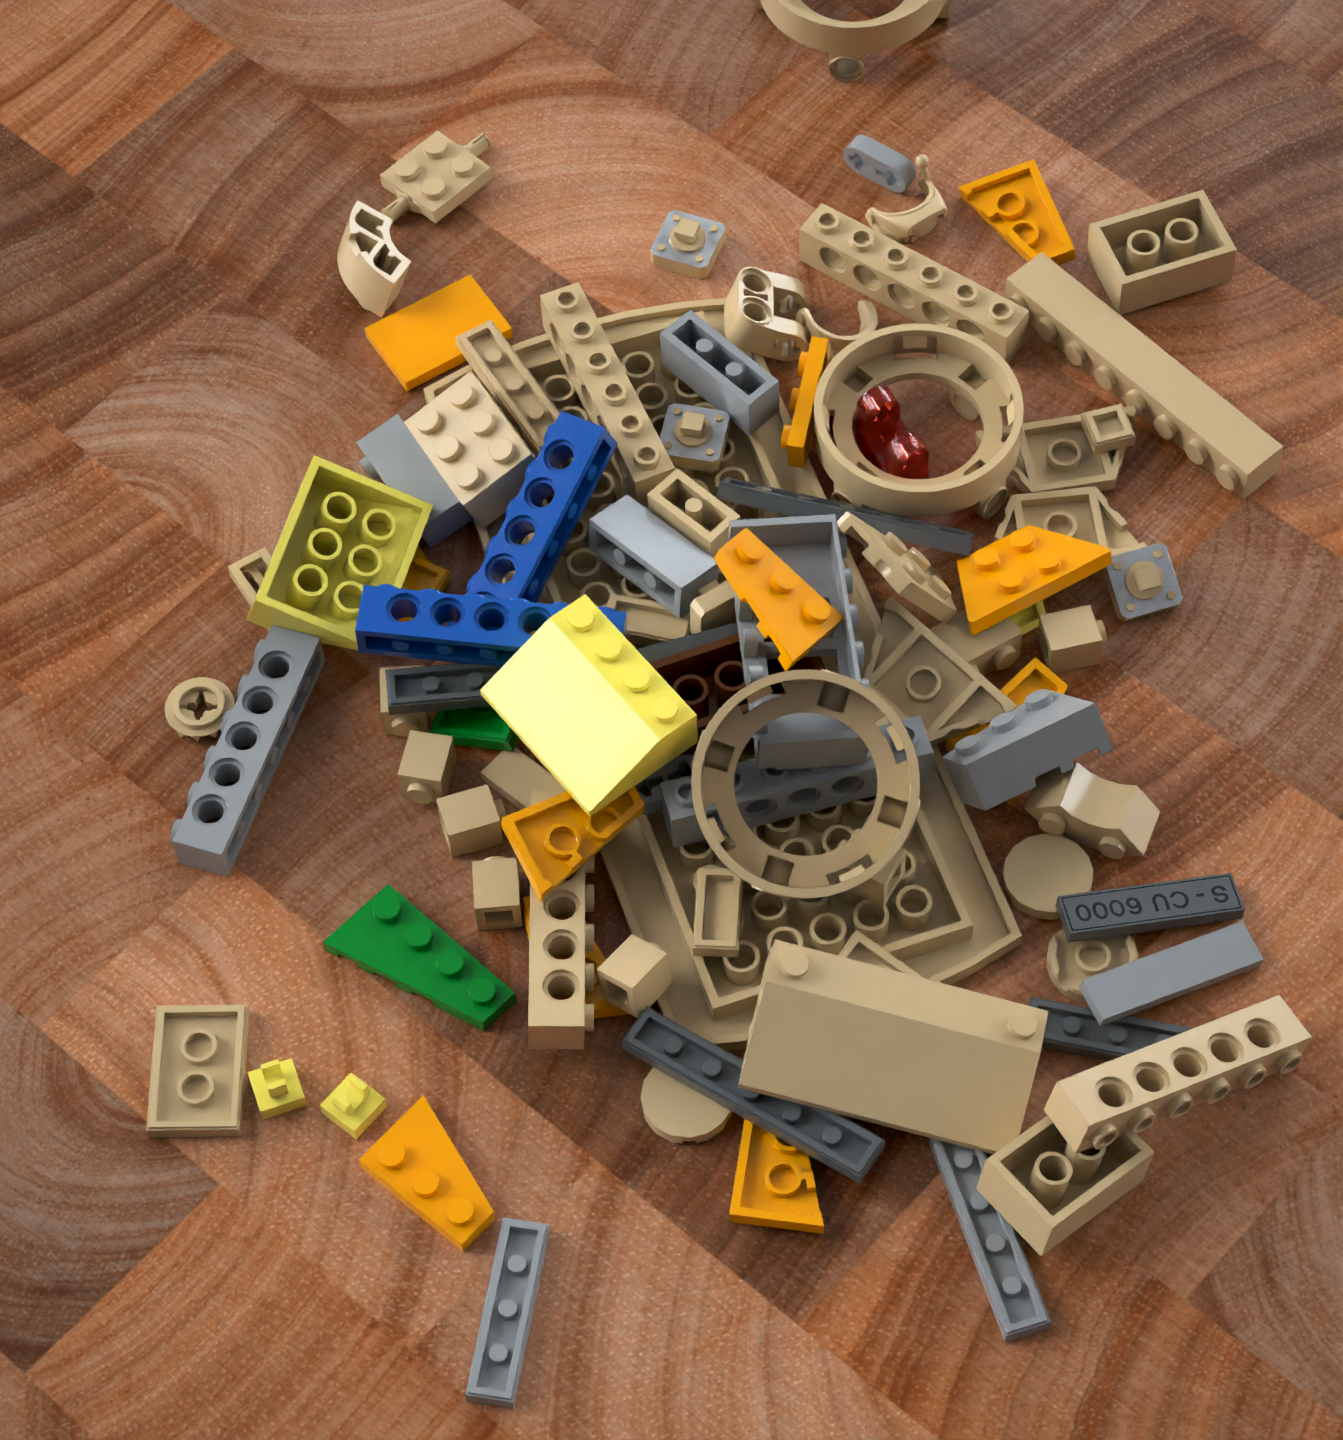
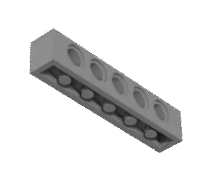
M271 625L265 640L260 639L257 643L253 657L254 664L249 675L244 674L239 682L237 690L238 699L233 710L226 711L221 723V736L216 746H210L207 751L203 775L200 781L194 782L189 790L187 798L188 807L182 819L178 818L172 827L170 843L174 846L178 863L222 876H229L325 663L320 637ZM278 675H285V676H283V677H281V678H276V679L274 678L275 676H278ZM268 710V712L264 714H256L260 711ZM245 746H253L247 750H240ZM229 782H237L232 786H223L224 784ZM210 819H220L215 823H206Z
M916 716L901 720L914 745L919 765L920 784L933 781L934 751L921 717ZM892 724L878 726L892 749L896 764L906 760L905 749L897 751L891 736L886 730ZM869 750L867 752L866 764L786 770H775V768L757 769L756 758L737 763L734 779L735 797L744 821L749 828L875 796L877 795L876 768ZM692 775L659 783L661 811L673 848L706 840L698 824L693 806ZM716 804L704 809L707 819L714 817L722 834H728L720 820Z

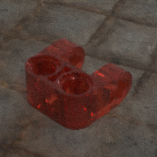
M877 386L866 391L859 398L856 410L857 429L855 435L860 452L870 463L888 474L907 479H928V449L920 436L915 432H909L900 419V405L890 388L887 386Z

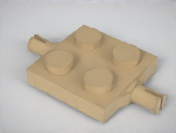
M439 131L433 133L380 174L382 187L390 191L397 198L386 208H383L381 213L393 219L392 224L407 211L423 214L436 224L493 179L491 167L477 158L492 146L490 139L484 133H480L465 146L455 143Z

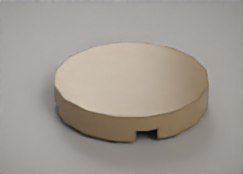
M1044 833L1027 837L1012 848L1005 859L1002 883L1005 892L1007 891L1011 898V902L1019 911L1033 918L1054 920L1059 918L1055 906L1058 896L1091 892L1094 870L1088 854L1078 843L1061 835Z
M1062 927L1049 941L1046 967L1051 982L1062 994L1077 1002L1087 1003L1079 988L1082 980L1138 960L1139 954L1135 941L1130 934L1068 943Z
M655 1067L651 1069L643 1081L641 1104L645 1121L657 1135L670 1142L683 1144V1141H695L696 1143L708 1141L721 1132L732 1117V1111Z

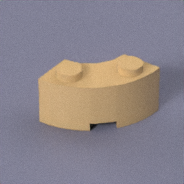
M357 200L351 211L338 248V268L345 285L359 301V304L364 309L382 318L398 297L411 261L402 255L391 241L389 229L393 219Z
M1073 762L1075 768L1063 774L1059 767L1036 778L1035 783L1037 786L1032 788L1024 809L1039 821L1038 825L1044 832L1051 835L1064 836L1078 844L1099 850L1103 855L1112 859H1121L1124 855L1144 856L1160 811L1137 785H1123L1104 780L1089 772L1078 762Z

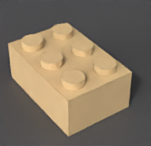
M1204 190L1089 224L1087 257L1116 312L1120 315L1232 281L1237 249Z
M471 371L404 422L462 506L483 529L506 512L510 501L517 497L525 482V473L529 464L536 460V456Z
M1047 1115L986 1159L976 1189L1040 1256H1043L1141 1183L1155 1152L1137 1134L1131 1131L1118 1136L1104 1148L1095 1149L1093 1146L1075 1154Z

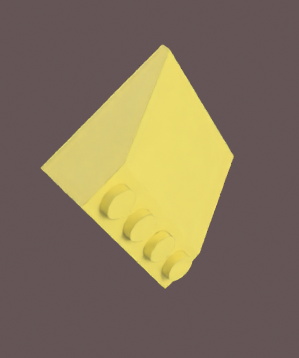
M314 455L246 620L269 630L271 625L320 637L322 644L358 650L355 627L363 586L390 584L399 589L402 588L433 505Z
M586 594L551 616L480 689L483 698L589 817L698 742L697 714Z

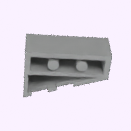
M1040 689L1029 694L1025 698V703L1011 712H1005L994 717L990 722V726L978 734L967 736L958 741L955 749L944 755L942 759L961 803L986 811L1036 787L1034 778L1059 767L1063 774L1075 768L1073 759L1094 749H1098L1099 753L1103 755L1114 748L1095 703L1048 689Z

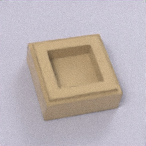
M1122 403L1081 413V424L1094 455L1135 445L1136 436Z

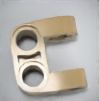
M756 267L741 269L724 302V333L726 339L742 351H750L782 361L799 359L801 352H806L807 350L806 329L801 323L782 317L796 316V313L801 308H805L804 284L794 277L764 271Z

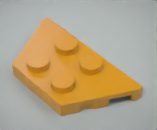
M1027 525L958 560V575L969 633L974 636L1111 565V550L1101 545Z

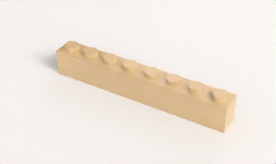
M1039 253L1006 278L1005 298L1029 310L1028 324L1036 330L1044 341L1053 343L1065 353L1072 364L1081 366L1095 378L1096 382L1103 389L1113 392L1125 402L1127 407L1135 406L1136 415H1141L1155 427L1156 431L1163 438L1173 441L1184 450L1192 462L1198 465L1201 464L1216 476L1218 482L1224 488L1233 490L1241 498L1245 499L1279 471L1283 445L1044 253Z

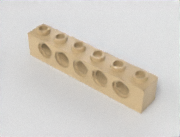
M823 203L820 204L799 229L800 261L919 324L941 325L968 333L993 348L1008 364L1027 341L1028 309Z
M579 282L540 295L543 327L591 422L604 427L618 443L610 459L628 495L641 505L648 507L647 494L675 470L664 445Z
M531 790V806L566 792V790ZM594 856L568 877L570 879L565 880L541 902L530 883L528 1049H584L585 1032H594V1004H585V991H594V963H585V951H594V924H585V912H594V885L585 884V873H594ZM564 915L570 918L559 920L554 917ZM567 955L570 958L560 960L554 958V956ZM562 994L567 995L570 998L565 1000H557L553 997Z
M1277 995L1057 1081L1044 1111L1075 1154L1093 1146L1095 1149H1101L1112 1143L1118 1136L1131 1131L1134 1134L1141 1133L1153 1125L1155 1121L1168 1116L1172 1119L1178 1118L1195 1105L1205 1101L1209 1104L1215 1103L1232 1090L1242 1086L1245 1089H1250L1258 1085L1269 1075L1277 1072L1287 1074L1293 1071L1302 1063L1304 1059L1302 1054L1312 1036L1281 996Z

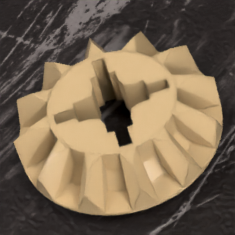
M208 677L192 678L180 683L171 691L165 703V716L169 727H172L180 738L186 735L192 737L197 742L203 736L210 735L216 738L217 732L221 729L222 719L226 711L233 710L234 698L229 688L216 679ZM201 698H204L207 710L209 711H204L203 717L197 720L194 711L201 704Z

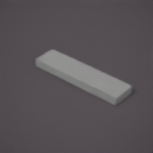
M1243 921L1086 978L1081 981L1079 988L1099 1026L1260 967L1264 959Z
M505 1217L502 1219L465 1393L467 1402L513 1409L515 1407L551 1231L550 1224Z

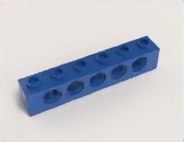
M564 411L560 412L556 422L552 423L545 433L544 445L538 457L529 464L525 473V482L516 498L510 501L502 527L498 534L488 543L486 558L478 573L474 574L469 580L466 594L477 593L486 598L506 600L510 598H523L529 602L537 603L618 444L604 427ZM573 458L568 467L560 469L565 460ZM554 495L553 500L547 506L541 507L545 498ZM534 533V537L529 543L521 545L523 539L528 534ZM515 571L510 581L502 583L507 573ZM448 622L447 626H453L456 623ZM491 626L485 630L495 631L500 629V627Z
M390 584L378 586L364 585L355 627L358 652L503 667L532 636L529 634L530 632L537 631L551 616L569 604L564 602L552 604L535 603L523 598H510L508 600L486 598L477 593L465 595L447 594L435 589H423L421 591L399 589ZM598 607L627 639V613L616 611L610 607ZM404 617L413 618L412 620L407 622L398 621L399 619ZM445 622L456 623L453 626H442ZM491 626L500 627V629L495 631L485 630Z

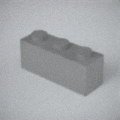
M689 310L660 333L662 365L717 410L726 411L730 415V420L749 436L780 411L779 380L693 311Z
M398 414L356 442L365 455L359 462L372 480L380 477L385 485L433 505L422 533V537L430 548H433L473 520Z
M625 495L590 518L589 550L678 618L690 612V604L698 597V589L714 580L718 581V565L709 552L701 550L685 538L677 529L670 527L648 510L647 506L641 505L629 495Z

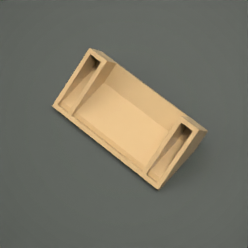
M775 939L766 960L737 1088L995 1154L1020 1135L1041 1054L1048 1011Z

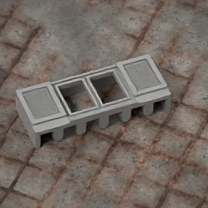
M836 515L730 520L728 542L743 529H749L844 617L838 627L833 630L834 638H824L803 657L836 655L839 674L861 681L860 684L870 689L868 678L861 679L859 668L864 667V648L862 641H855L853 631H858L859 624L858 609L856 604H849L848 594L853 592L852 571L850 567H843L842 558L847 557L846 534L842 531L838 532ZM734 592V605L746 687L754 681L769 676L767 659H778L781 653L774 642H764V637L756 626L760 620L748 603L741 602ZM770 693L751 704L747 700L748 709L750 711L762 702L783 694L771 695ZM796 713L786 715L768 723L753 736L757 769L775 768V770L866 764L868 748L861 738L844 723L821 714Z

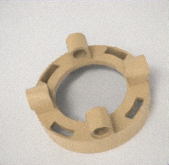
M755 0V10H764L772 23L791 39L809 48L829 53L830 75L839 81L851 82L863 75L865 54H873L896 48L916 38L936 18L949 19L950 0H904L893 11L881 17L857 22L840 21L825 17L810 9L802 0Z
M901 324L882 328L858 338L842 349L828 364L819 380L814 398L815 447L823 468L834 481V492L831 494V500L868 509L873 508L881 512L905 517L939 516L969 507L983 519H990L1001 509L1008 497L1006 478L1014 467L1020 452L1024 416L1022 391L1014 372L999 353L980 339L954 328L934 324ZM913 352L936 354V359L905 358L893 361V355ZM912 379L931 380L948 385L950 401L960 415L968 420H975L979 415L981 417L984 431L981 444L976 453L957 470L931 479L901 478L888 474L874 466L858 449L854 440L852 426L854 420L857 423H861L873 414L880 402L882 387L898 381ZM1001 412H1007V427L1012 426L1006 442H1002L1003 420ZM829 416H834V418H833V439H834V443H833V441L831 440V438H830V436H829V433H828V431H830V427H829Z
M811 669L791 670L772 674L754 681L729 698L710 720L706 729L702 731L690 768L692 769V799L697 821L705 839L718 858L732 872L752 884V888L789 900L791 897L818 898L845 892L862 884L882 870L893 859L906 838H910L921 804L919 799L920 772L914 745L908 731L893 709L880 696L868 687L860 684L861 681L821 669V671ZM781 683L786 694L766 700L743 715L738 705L741 701L747 698L751 704L759 698L773 693L771 685ZM816 713L829 716L844 723L865 743L876 768L877 795L873 810L866 824L846 844L827 853L801 856L785 853L769 846L751 831L737 805L734 779L737 763L743 749L762 727L773 720L790 714ZM885 716L892 724L886 730L891 736L897 751L905 749L907 756L906 760L898 764L895 762L892 749L886 737L875 723ZM716 804L718 815L725 830L737 845L727 852L720 844L725 840V837L720 831L715 818L707 819L704 810ZM867 853L869 854L873 862L870 867L865 870L860 864L854 869L839 875L841 883L830 885L826 874L846 868Z

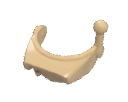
M924 154L916 158V165L920 168L922 179L919 181V186L927 197L925 201L907 211L887 213L871 207L865 213L866 220L873 230L898 243L903 241L914 242L915 239L926 236L936 226L939 217L947 216L945 202L932 180H930L928 171L929 158Z
M865 299L860 300L858 303L861 319L859 334L852 336L835 335L822 329L813 320L807 308H801L796 313L794 321L801 323L805 327L809 343L812 336L828 339L829 362H831L850 343L875 331L878 316L872 302Z

